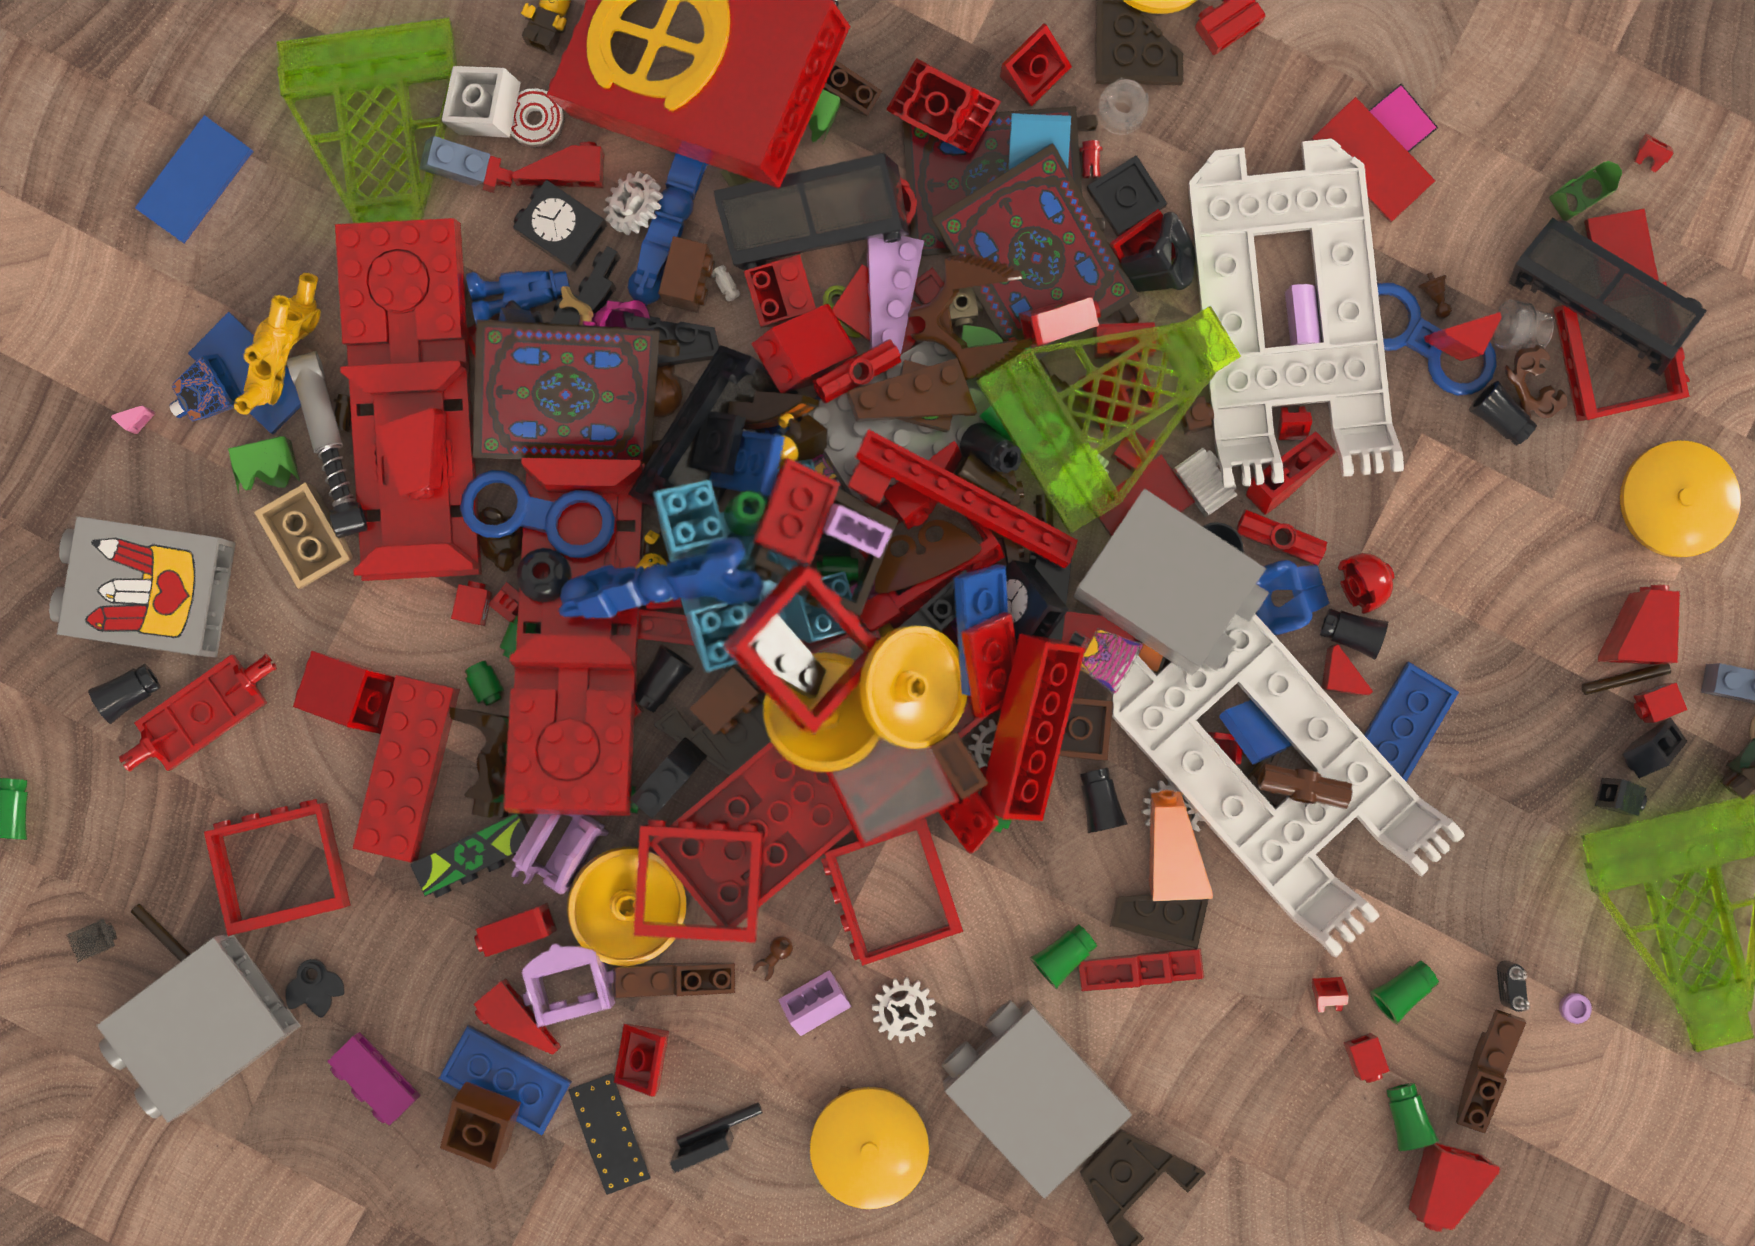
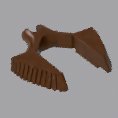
M965 254L945 258V283L936 297L927 304L913 307L908 313V317L920 316L926 323L923 332L911 334V337L917 342H936L944 346L958 358L965 380L989 376V374H994V371L998 372L999 368H1004V365H1009V362L1015 361L1014 358L1021 357V353L1024 354L1026 352L1025 348L1031 346L1032 338L968 347L967 343L953 332L949 306L959 293L960 288L1023 279L1022 273L1019 270L1014 271L1012 266L1007 267L1008 264L1006 263L1000 264L999 261L994 262L993 259L989 260V258H983V256L977 257L975 254L973 256L971 254L966 256Z

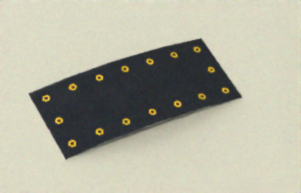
M613 1073L568 1089L606 1195L651 1179L617 1085L614 1083Z

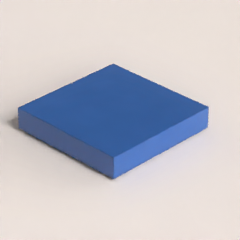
M1252 700L1229 708L1219 715L1252 764L1283 752L1291 746V743Z

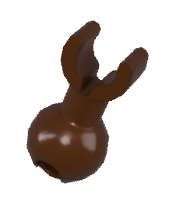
M784 936L774 938L770 944L769 955L765 959L756 962L753 971L756 972L759 967L769 964L768 974L765 977V981H768L774 973V966L777 962L791 955L793 951L791 941ZM782 940H786L788 945L783 944Z

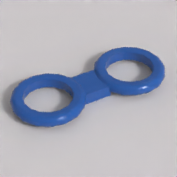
M1394 283L1377 284L1378 296L1390 295L1396 297L1405 305L1408 311L1406 330L1396 338H1383L1384 351H1393L1407 346L1426 357L1428 371L1433 381L1448 393L1457 396L1472 395L1484 389L1492 380L1497 366L1496 352L1491 342H1489L1483 354L1484 366L1477 379L1470 383L1452 381L1444 374L1441 368L1440 356L1442 351L1425 342L1424 336L1441 331V329L1421 318V309L1415 296L1405 287Z
M490 470L477 475L470 481L461 496L460 510L464 522L473 532L487 538L507 536L521 526L545 532L550 544L559 553L570 558H586L599 553L607 546L614 533L615 517L611 505L601 495L590 490H574L561 495L556 501L551 502L530 497L526 485L518 476L503 470ZM492 483H504L512 487L518 499L517 509L513 516L505 523L499 525H487L480 522L473 510L474 499L477 493L483 487ZM576 503H589L595 506L600 511L603 519L602 529L598 536L590 543L584 545H571L565 542L558 532V519L562 512L570 505Z

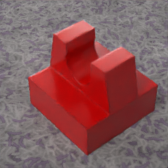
M1645 134L1639 143L1640 146L1634 160L1636 163L1641 164L1646 157L1654 158L1650 170L1656 173L1665 162H1669L1674 151L1668 144Z
M490 156L483 183L484 191L494 193L496 185L511 187L512 172L514 171L501 168V158Z
M1281 407L1277 430L1278 440L1306 439L1309 436L1312 425L1311 412H1307L1305 407H1299L1298 412H1288V407Z
M506 582L488 605L507 621L513 622L515 616L518 617L519 591Z
M1342 977L1312 979V990L1318 1012H1324L1325 1006L1333 1005L1336 1011H1342L1343 1006L1348 1005V993Z

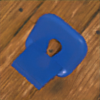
M1281 560L1263 566L1266 570L1256 584L1268 591L1269 594L1256 612V615L1275 636L1305 627L1312 620V612L1330 604L1325 587L1322 585L1323 581L1318 566L1297 567L1294 562L1289 560ZM1275 590H1292L1294 598L1283 606L1278 607L1273 604L1271 595Z

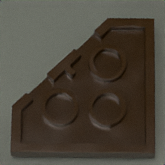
M1096 0L1095 84L1182 85L1183 52L1176 45L1173 46L1162 35L1163 32L1147 16L1145 17L1138 9L1128 5L1123 0Z

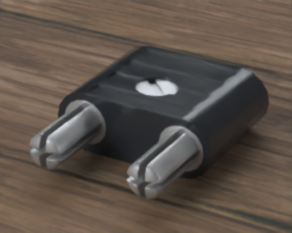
M1504 960L1497 966L1500 1002L1503 1006L1516 1012L1527 1011L1530 1008L1526 988L1527 976L1525 974L1527 973L1522 966Z

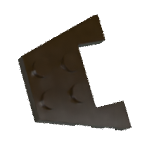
M738 663L723 668L725 673L732 667L737 668L759 691L757 683ZM761 694L757 697L760 703L750 713L745 714L742 712L735 719L739 723L727 735H724L722 732L719 735H714L705 724H702L693 731L676 708L670 710L654 723L657 729L663 731L679 743L686 737L707 755L705 760L728 775L734 773L771 742L765 727L764 702Z
M1122 1129L1080 1171V1174L1117 1245L1137 1246L1144 1237L1122 1215L1163 1172L1169 1174L1187 1193L1206 1173L1200 1167Z

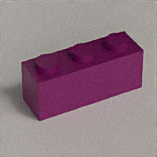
M360 1032L352 1036L327 1061L332 1066L330 1070L333 1075L341 1081L345 1080L352 1087V1094L359 1101H365L373 1109L371 1111L373 1116L379 1122H386L389 1126L421 1096Z

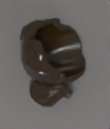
M486 507L478 514L479 520L487 525H499L512 517L503 515L501 511L492 507ZM521 526L512 533L513 537L510 534L501 538L478 536L482 553L487 559L494 562L495 566L502 572L509 571L514 566V560L522 555L523 527Z

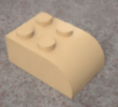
M305 482L254 512L298 589H302L353 559L345 538H337L331 523L329 510L315 486Z

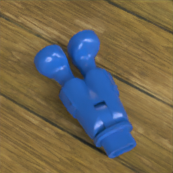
M553 270L524 273L522 271L502 273L499 281L495 282L483 281L476 272L466 273L469 293L472 300L475 301L472 302V310L476 325L477 320H490L492 316L500 313L501 308H505L510 300H514L523 310L529 311L530 308L542 306L554 301V299L557 301L559 299L558 296L562 295L561 287H570L566 271L553 273ZM504 294L503 299L495 301L481 300L492 295Z

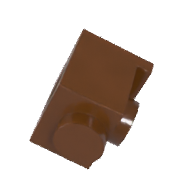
M1204 396L1181 402L1177 406L1185 435L1213 427L1214 411L1211 403H1207Z

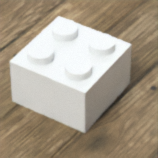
M453 66L442 122L458 135L510 138L521 82L505 68Z

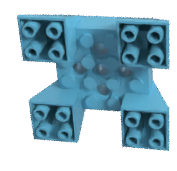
M812 459L798 462L816 471ZM710 480L654 493L661 533L670 562L703 555L707 552L709 545L713 541L737 538L741 541L745 551L741 562L734 568L740 571H750L744 567L754 546L753 539L755 534L739 536L729 529L724 519V512L719 513ZM762 496L767 505L769 497ZM743 508L744 513L753 514L751 508ZM771 550L766 558L790 571L794 566H798L797 562ZM845 571L822 577L821 582L827 589H832L839 596L849 601L851 600L852 593ZM770 580L762 581L764 588L758 598L739 604L724 603L714 597L681 598L694 646L706 672L738 663L722 645L778 584ZM795 594L778 613V616L799 639L808 643L846 633L823 607L816 608L805 602L806 598Z

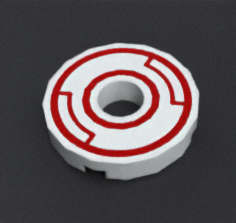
M534 88L525 89L518 93L511 135L520 144L531 148L544 147L560 135L564 125L563 110L547 95L548 91ZM537 111L542 114V121L539 124L531 125L527 122V117L531 112Z

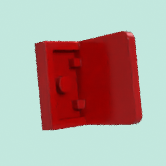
M987 766L979 768L984 777L986 775ZM953 786L960 801L938 812L958 838L960 844L963 845L968 853H973L978 850L996 828L998 819L980 796L979 792L982 788L962 800Z

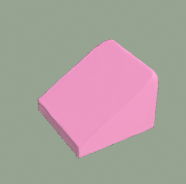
M142 405L114 414L111 418L126 431L138 434L155 415V412Z

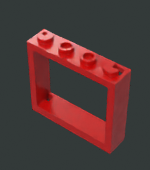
M1644 286L1609 294L1603 303L1607 305L1649 295L1656 336L1672 346L1678 341L1679 325L1672 313L1671 304L1673 301L1651 287ZM1564 305L1553 308L1577 421L1595 419L1690 397L1687 382H1690V379L1684 371L1683 362L1685 354L1681 347L1664 371L1668 392L1596 408L1577 313Z
M888 504L878 508V510L898 520L897 525L901 523V520ZM966 517L983 541L979 544L982 549L977 555L947 572L916 584L900 595L897 591L888 593L905 621L964 570L970 573L984 569L1005 557L1000 543L989 528ZM855 547L866 563L869 553Z
M794 566L722 646L800 731L814 734L860 682L864 663L878 640L873 634L865 631L859 625L860 619L853 612L846 610L842 606L840 596L832 589H827L821 582V575L814 568ZM803 585L863 651L811 711L806 708L750 646L752 641Z
M317 799L299 803V809L289 811L288 806L270 810L271 816L260 818L259 813L241 817L242 823L231 825V820L214 823L213 830L204 832L227 936L351 906L327 803L318 804ZM316 814L335 897L242 920L223 837Z
M926 818L871 843L869 846L917 830L948 925L867 951L836 858L865 847H861L859 841L856 840L827 850L825 852L826 858L821 859L826 876L832 874L835 886L830 887L835 904L841 903L845 913L840 915L844 931H851L854 940L853 943L849 944L854 960L860 959L862 966L964 932Z
M648 820V825H641L633 936L755 943L757 940L763 831H756V826L738 825V830L726 829V824L708 823V828H696V822L678 821V827L666 826V820ZM650 836L752 841L747 927L645 921Z

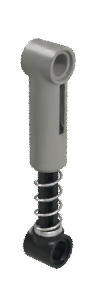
M317 351L288 358V369L297 389L313 451L323 461L322 470L327 475L325 482L330 486L329 495L334 500L332 503L333 508L329 510L334 532L339 539L367 531L368 527L360 503L353 499V494H350L348 487L350 482H347L344 473L347 469H343L341 462L343 457L339 455L338 450L343 446L325 384V373Z

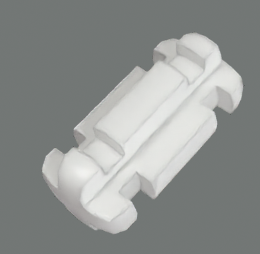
M721 265L713 270L712 276L716 277L715 281L723 295L726 294L725 299L729 302L740 296V291L735 289L736 284L729 272H726V267Z

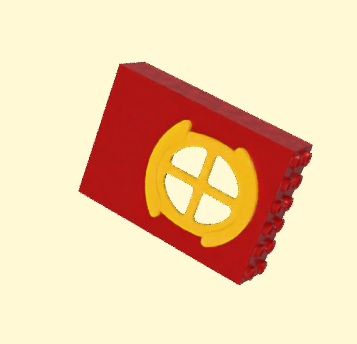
M586 0L582 16L573 29L570 43L561 56L558 70L549 83L547 95L572 118L780 188L850 29L849 23L833 0H667L657 25L652 29L621 20L624 10L637 0ZM681 1H687L692 4L702 18L705 34L702 42L699 44L667 34L668 26ZM616 31L648 41L639 66L633 74L623 71L612 54L611 39ZM666 46L694 55V61L691 66L679 75L660 81L647 80L648 71L660 47Z

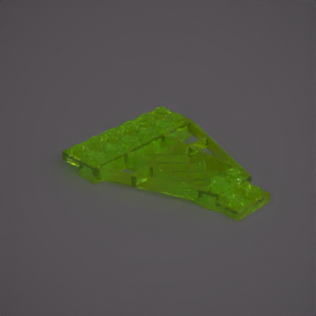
M450 18L278 41L277 50L280 66H277L281 96L287 103L347 208L353 222L423 220L434 174L426 171L423 183L420 181L414 132L419 128L437 126L435 136L444 138L447 125L442 122V116L452 68L457 66ZM449 79L440 117L412 120L408 93L409 86L416 83ZM383 88H388L395 93V96L386 107L376 100V97ZM367 90H373V91L370 93V95L365 92V91H367ZM355 92H359L366 97V100L357 111L346 104ZM334 95L338 130L312 135L295 102L297 100ZM399 101L402 119L392 112ZM372 103L383 110L374 123L363 116ZM347 109L354 114L353 117L349 120V122L347 117ZM388 115L399 122L390 136L379 128ZM359 119L370 126L361 140L350 132ZM402 130H404L406 147L395 140ZM376 131L387 138L377 152L367 145V142ZM350 137L358 142L353 150ZM340 140L347 193L343 190L318 143ZM392 143L403 150L394 164L383 157ZM363 148L374 154L365 168L354 161ZM406 159H408L410 176L399 169ZM379 160H382L391 167L382 180H379L370 173ZM354 166L362 171L357 179ZM396 172L407 179L398 192L387 186V183ZM367 176L378 183L369 197L358 190ZM411 187L412 193L405 194ZM384 188L394 195L377 198ZM358 194H359L361 197H363L365 200H359V199H358Z
M1210 305L1182 322L1029 348L976 382L1013 443L1021 449V456L1070 534L1124 502L1126 495L1202 389L1208 385L1217 371L1240 358L1241 355ZM1133 337L1139 340L1136 345L1099 368L1093 366L1082 346ZM1073 348L1086 368L1087 374L1066 389L1057 392L1035 354ZM1144 348L1141 362L1126 359ZM1150 348L1163 351L1161 367L1146 364ZM1168 361L1173 370L1166 369ZM1119 363L1116 378L1102 374ZM1125 364L1139 367L1136 383L1121 379ZM1145 369L1159 372L1156 388L1142 384ZM1165 374L1179 378L1176 393L1162 389ZM1094 379L1091 393L1077 390ZM1100 379L1115 383L1111 398L1097 395ZM1120 384L1135 388L1132 403L1117 400ZM1140 389L1155 393L1152 408L1137 405ZM1160 394L1174 397L1158 407ZM1069 395L1068 404L1066 407L1062 398ZM1075 395L1090 398L1087 414L1072 411ZM1095 400L1110 403L1107 419L1092 416ZM1178 404V411L1148 453H1146L1136 437V430ZM1115 405L1130 408L1127 424L1112 421ZM1136 410L1148 412L1147 415L1133 423ZM1073 416L1085 419L1083 432ZM1091 420L1105 424L1102 440L1087 436ZM1111 425L1125 428L1108 439ZM1126 437L1142 461L1120 492H1118L1099 461L1097 454ZM1088 441L1098 443L1099 445L1092 449Z
M1755 794L1748 795L1744 800L1736 797L1581 835L1588 861L1584 864L1591 891L1595 892L1675 1003L1677 1011L1686 1022L1693 1051L1700 1052L1753 1039L1754 1034L1748 1012L1752 1011L1755 989V894L1753 898L1731 903L1721 867L1727 862L1755 856ZM1706 868L1707 873L1703 872L1700 869ZM1695 872L1706 878L1699 893L1687 886ZM1686 873L1681 882L1672 877L1674 875ZM1666 879L1678 885L1671 899L1660 894V889ZM1644 883L1653 922L1630 927L1609 898L1608 893L1612 890ZM1710 887L1715 902L1705 897ZM1684 890L1696 896L1689 910L1677 904ZM1663 901L1667 903V906H1666L1665 909H1664ZM1702 901L1714 907L1706 921L1694 915ZM1753 905L1745 963L1733 912L1737 908ZM1674 908L1686 914L1678 928L1672 926L1667 921ZM1718 916L1722 931L1712 926ZM1692 919L1704 925L1696 939L1684 933ZM1656 929L1668 978L1636 935L1637 933ZM1670 930L1675 932L1673 937L1671 936ZM1709 930L1721 936L1714 950L1702 944ZM1681 937L1693 943L1685 957L1675 952V947ZM1725 945L1730 960L1720 955ZM1699 947L1711 954L1703 968L1692 962ZM1677 958L1680 959V960H1682V963H1681L1680 966H1679V963H1678ZM1717 958L1729 965L1721 979L1710 973ZM1689 965L1700 971L1693 986L1682 979ZM1732 974H1734L1735 979L1730 980ZM1707 976L1718 982L1701 987Z

